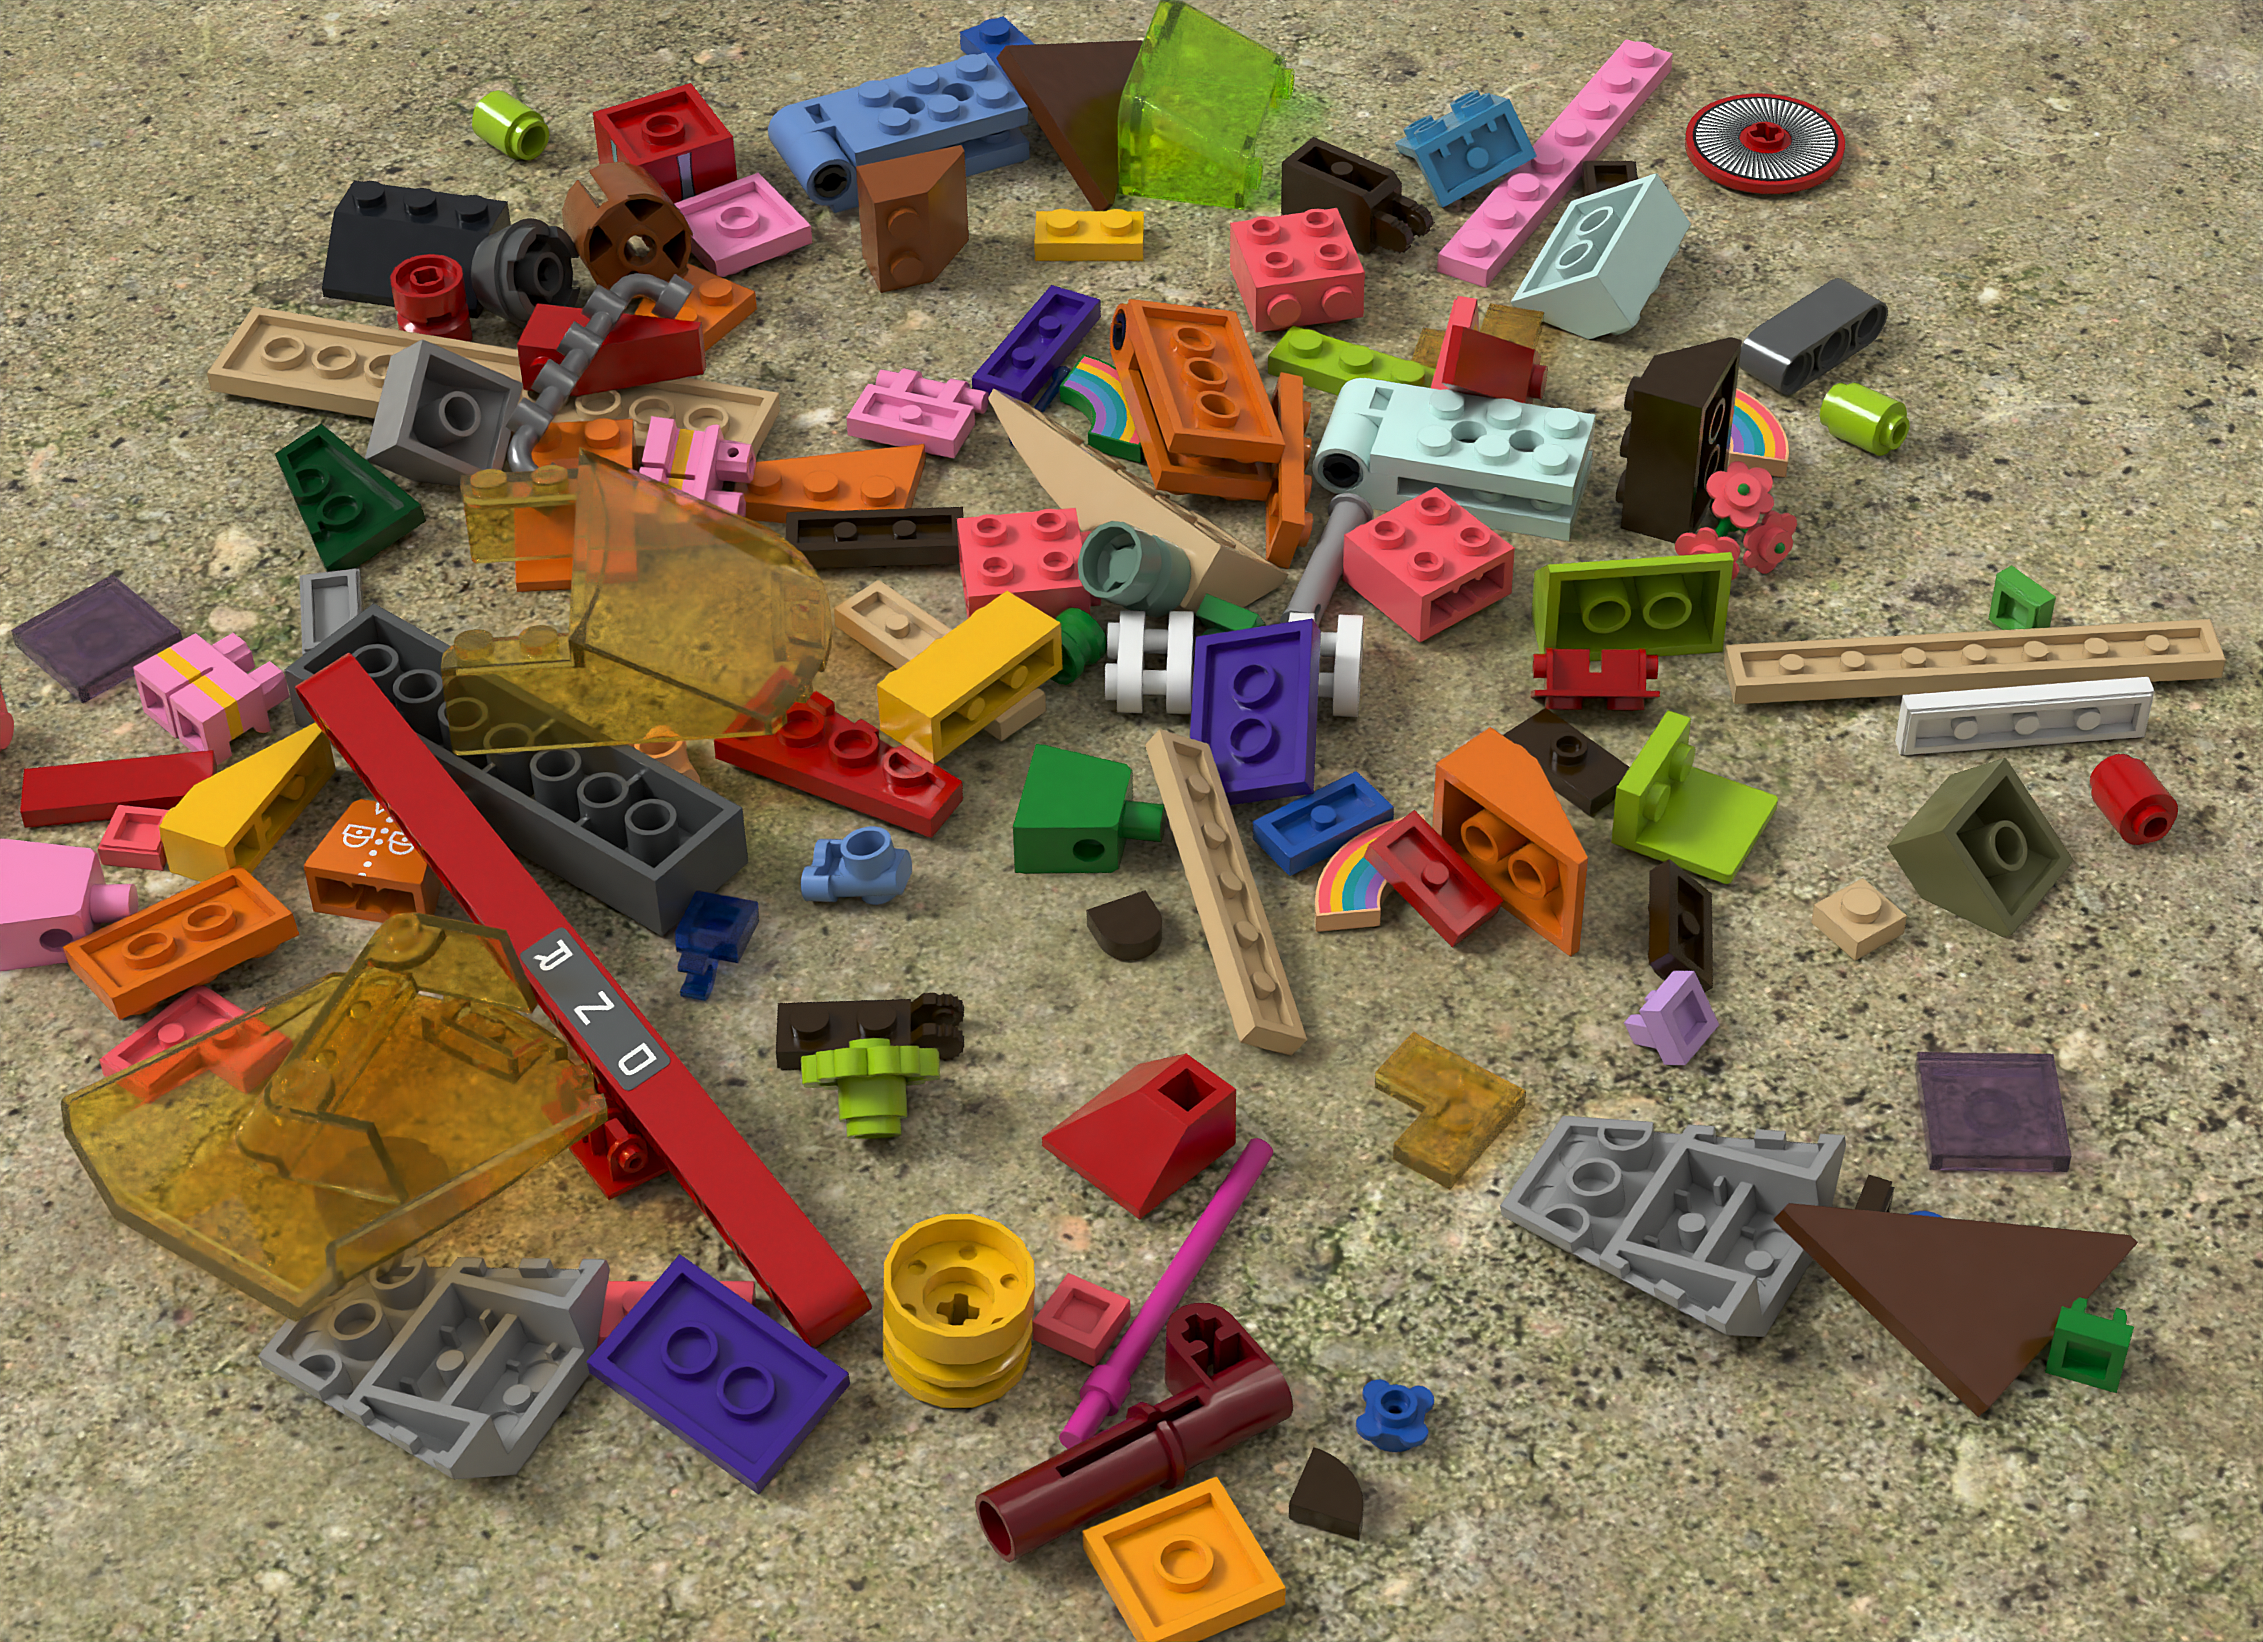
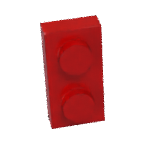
M1415 810L1371 842L1364 854V858L1452 948L1498 913L1504 901Z

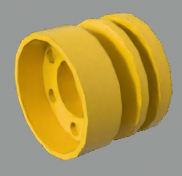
M941 1214L915 1223L894 1241L884 1261L883 1360L894 1381L915 1399L941 1408H974L1001 1398L1021 1381L1031 1359L1032 1316L1034 1314L1035 1297L1034 1260L1022 1239L1000 1222L975 1214Z

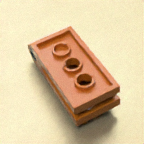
M1129 299L1128 304H1119L1114 312L1111 323L1110 351L1155 489L1167 491L1174 495L1190 493L1219 496L1231 501L1243 499L1266 501L1272 486V480L1266 463L1279 464L1286 444L1236 311Z

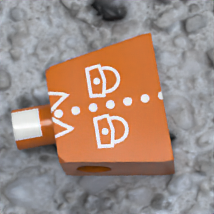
M360 799L352 802L304 864L313 912L429 930L433 923L442 882L378 801Z

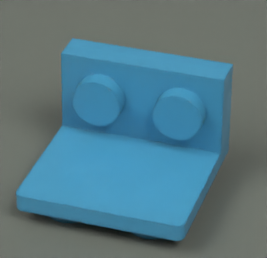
M1474 90L1451 102L1452 112L1434 120L1432 115H1429L1403 129L1406 137L1395 142L1399 153L1416 159L1438 206L1445 207L1537 157L1510 99L1490 93L1480 95L1478 90Z

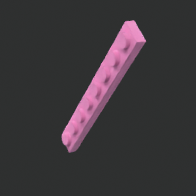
M1626 39L1532 146L1537 157L1511 170L1438 253L1437 272L1486 288L1581 177L1582 162L1595 161L1671 72L1673 53L1654 48L1646 42H1634Z

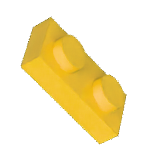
M1069 209L1036 211L1035 261H1143L1144 211H1126L1123 209L1107 211H1072Z

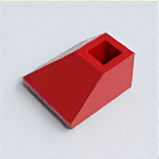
M1187 1053L1141 1063L1042 1137V1147L1140 1220L1236 1144V1088Z

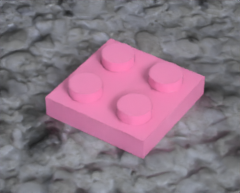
M759 173L674 203L683 213L693 232V236L691 235V252L711 273L720 277L737 274L745 268L774 257L784 256L790 251L812 243L811 225Z

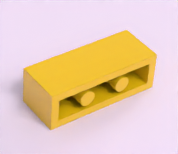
M1005 591L985 607L976 610L971 617L945 636L933 641L927 649L902 667L890 672L884 680L877 684L880 731L930 763L936 764L1063 669L1061 623L1009 591Z

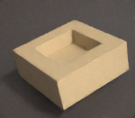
M1861 878L1814 904L1811 923L1856 961L1903 935L1907 915L1864 878Z

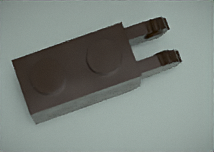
M1312 137L1282 162L1281 216L1304 213L1310 209L1325 210L1337 208L1355 249L1370 254L1380 246L1387 250L1392 249L1394 253H1405L1415 240L1414 236H1425L1435 223L1433 222L1431 211L1427 207H1424L1422 204L1419 205L1417 201L1402 195V182L1393 170L1318 138Z

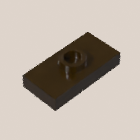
M1546 707L1503 735L1513 743L1524 747L1530 755L1535 757L1540 763L1552 789L1589 816L1615 800L1616 788L1630 768Z

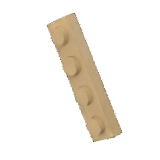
M880 580L875 581L834 608L835 626L896 669H899L927 649L933 641L942 638L952 630ZM1036 688L983 729L1000 741H1003L1046 712L1045 692Z

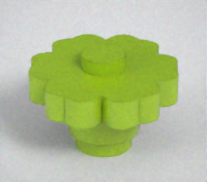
M884 1038L849 1041V1048L816 1052V1055L802 1056V1085L805 1088L838 1090L839 1121L846 1123L848 1139L897 1137L902 1135L901 1120L908 1118L906 1086L921 1085L925 1081L940 1080L939 1051L936 1048H919V1046H890V1039Z

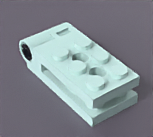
M1356 378L1345 383L1340 390L1314 458L1312 471L1317 482L1328 491L1336 494H1356L1364 498L1371 505L1372 509L1391 511L1404 502L1437 487L1491 529L1569 541L1591 471L1593 451H1589L1594 435L1596 415L1576 412L1568 408H1551L1520 403L1505 398L1495 399L1464 394L1450 389L1439 390L1370 378Z

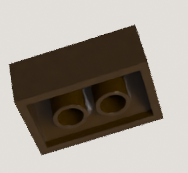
M1729 337L1654 355L1641 377L1633 376L1624 400V410L1631 412V422L1625 429L1620 445V457L1627 458V465L1620 477L1616 490V502L1623 504L1621 529L1674 544L1681 534L1696 533L1713 499L1707 492V481L1713 473L1727 471L1742 340Z

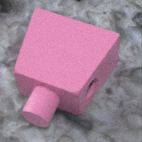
M0 839V971L68 963L63 946L100 930L102 923H115L138 912L136 886L134 884H106L98 853L91 848Z

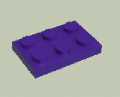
M1313 618L1196 637L1190 738L1209 744L1229 805L1314 794L1321 630Z
M680 1254L586 1361L590 1374L758 1495L850 1385L849 1373Z

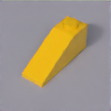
M316 722L197 783L176 807L171 808L166 813L158 827L171 873L203 882L237 865H241L250 874L254 871L336 771L330 740Z

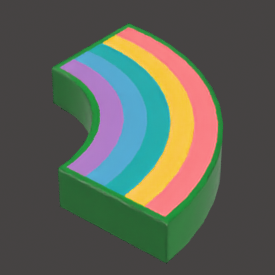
M1083 354L1060 385V402L1075 407L1090 421L1091 428L1088 432V445L1105 454L1141 463L1145 455L1116 367L1098 358Z

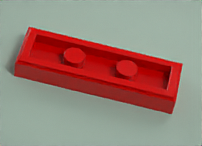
M214 750L24 769L20 808L24 828L112 819L118 805L170 810L177 806L194 785L217 774Z

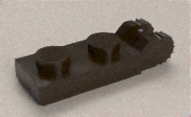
M943 992L941 995L937 993H923L912 1002L911 999L778 1003L776 1034L777 1068H781V1070H801L802 1056L816 1055V1052L849 1048V1041L869 1038L890 1039V1046L936 1048L939 1051V1059L944 1061L947 1059L953 1060L954 1057H959V1054L963 1053L964 1048L963 1031L958 1030L959 1023L963 1022L964 1017L963 1000H959L958 996H953L952 993L945 994Z

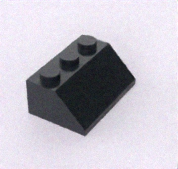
M354 180L333 214L322 283L323 297L395 307L390 279L394 268L404 260L415 256L427 254L445 255L456 260L462 267L470 318L478 319L484 307L478 301L472 286V260L477 247L486 237L511 225L508 201L487 199L479 195L465 196L436 192L427 188L414 189L385 185L376 181L363 182Z

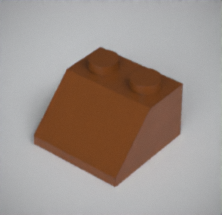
M962 145L856 166L862 256L880 293L933 282L969 241L965 151Z

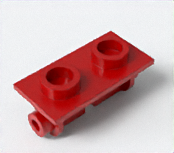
M1546 647L1545 654H1533V678H1544V690L1535 689L1531 691V698H1545V707L1549 710H1582V698L1607 699V710L1641 711L1644 710V699L1660 697V691H1646V679L1658 678V655H1646L1645 648H1639L1638 650L1602 649L1601 672H1589L1590 649H1553Z

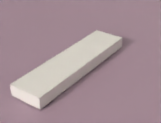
M2149 677L1902 695L1895 742L1901 756L2145 737L2155 691Z

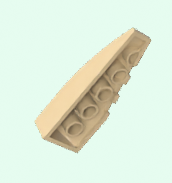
M996 389L992 390L988 400L1012 444L1040 485L1061 509L1076 508L1079 528L1082 531L1092 532L1099 525L1110 521L1125 522L1144 530L1151 536L1156 535L1173 542L1184 550L1190 561L1191 579L1185 597L1173 611H1194L1195 617L1206 593L1244 608L1280 587L1285 582L1289 574L1198 512L1188 511L1169 500L1171 495L1165 491L1156 490L1154 484L1147 483L1126 471V466L1094 447L1083 443L1084 439L1031 405Z

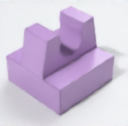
M1673 971L1657 990L1651 991L1645 997L1646 1003L1639 1010L1640 1014L1630 1015L1624 1022L1633 1043L1656 1048L1664 1065H1686L1719 1026L1695 971Z

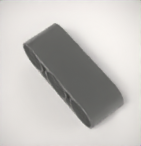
M1835 278L1756 327L1741 346L1739 367L1783 395L1796 393L1871 344L1881 333L1886 323L1888 307L1884 302L1846 280Z

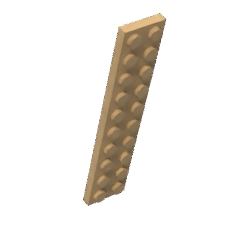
M253 306L207 372L211 391L286 403L293 406L339 412L346 415L375 418L390 357L423 339L522 383L518 350L255 306ZM686 377L583 396L569 395L551 422L593 421L600 418L611 420L633 419L638 463L642 464L651 416L674 419L677 428L705 432V429L710 425H720L724 440L751 444L756 457L780 412V400L778 392ZM522 386L518 404L523 397L535 403L541 394L536 391L523 390ZM511 431L509 442H511V439L515 434V432Z

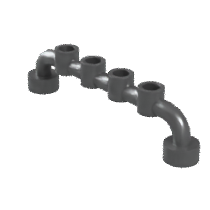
M635 273L622 277L610 290L601 285L596 287L581 312L590 321L586 327L575 321L572 323L556 350L566 357L560 365L551 359L546 362L531 389L541 395L535 403L523 397L505 426L515 432L507 452L509 466L517 480L533 492L528 501L529 504L549 515L573 474L553 462L546 472L534 463L531 453L560 407L563 406L585 369L592 362L602 343L615 327L631 299L637 296L647 297L656 302L651 313L657 317L675 319L692 292L694 285L676 274L667 283L653 275Z

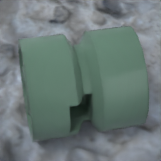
M1119 521L1104 523L1092 531L1081 547L1077 563L1079 579L1085 590L1097 598L1121 605L1130 611H1145L1148 617L1157 618L1169 614V611H1173L1185 597L1191 579L1190 561L1182 548L1173 542L1156 535L1151 536L1142 529Z

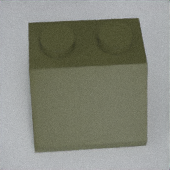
M2006 758L1949 775L1887 846L1922 899L2001 937L2012 935L2074 861Z

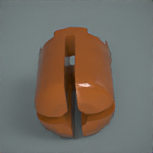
M626 162L600 164L589 170L608 198V201L602 203L601 206L579 180L568 190L562 208L563 230L571 237L580 259L597 285L610 290L622 277L635 273L653 275L667 283L670 282L674 274L682 279L686 276L689 270L686 264L692 250L691 235L693 236V232L680 209L675 206L661 185L643 167ZM635 235L641 237L650 249L646 256L642 257L629 241L631 237ZM637 296V297H633L632 299H634V298H642V297H644V296Z

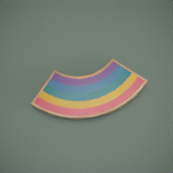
M1736 388L1728 457L1729 465L1734 461H1741L1747 465L1749 470L1759 467L1767 470L1771 476L1786 478L1789 445L1782 425L1766 406L1746 392Z
M1404 817L1384 822L1363 831L1349 840L1331 857L1323 869L1316 889L1314 918L1316 932L1380 926L1381 907L1387 896L1394 890V887L1364 858V854L1371 842Z

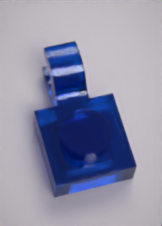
M696 890L674 933L676 952L682 953L677 966L678 972L687 973L685 982L680 989L681 997L706 1001L715 983L719 961L739 963L759 923L757 901Z

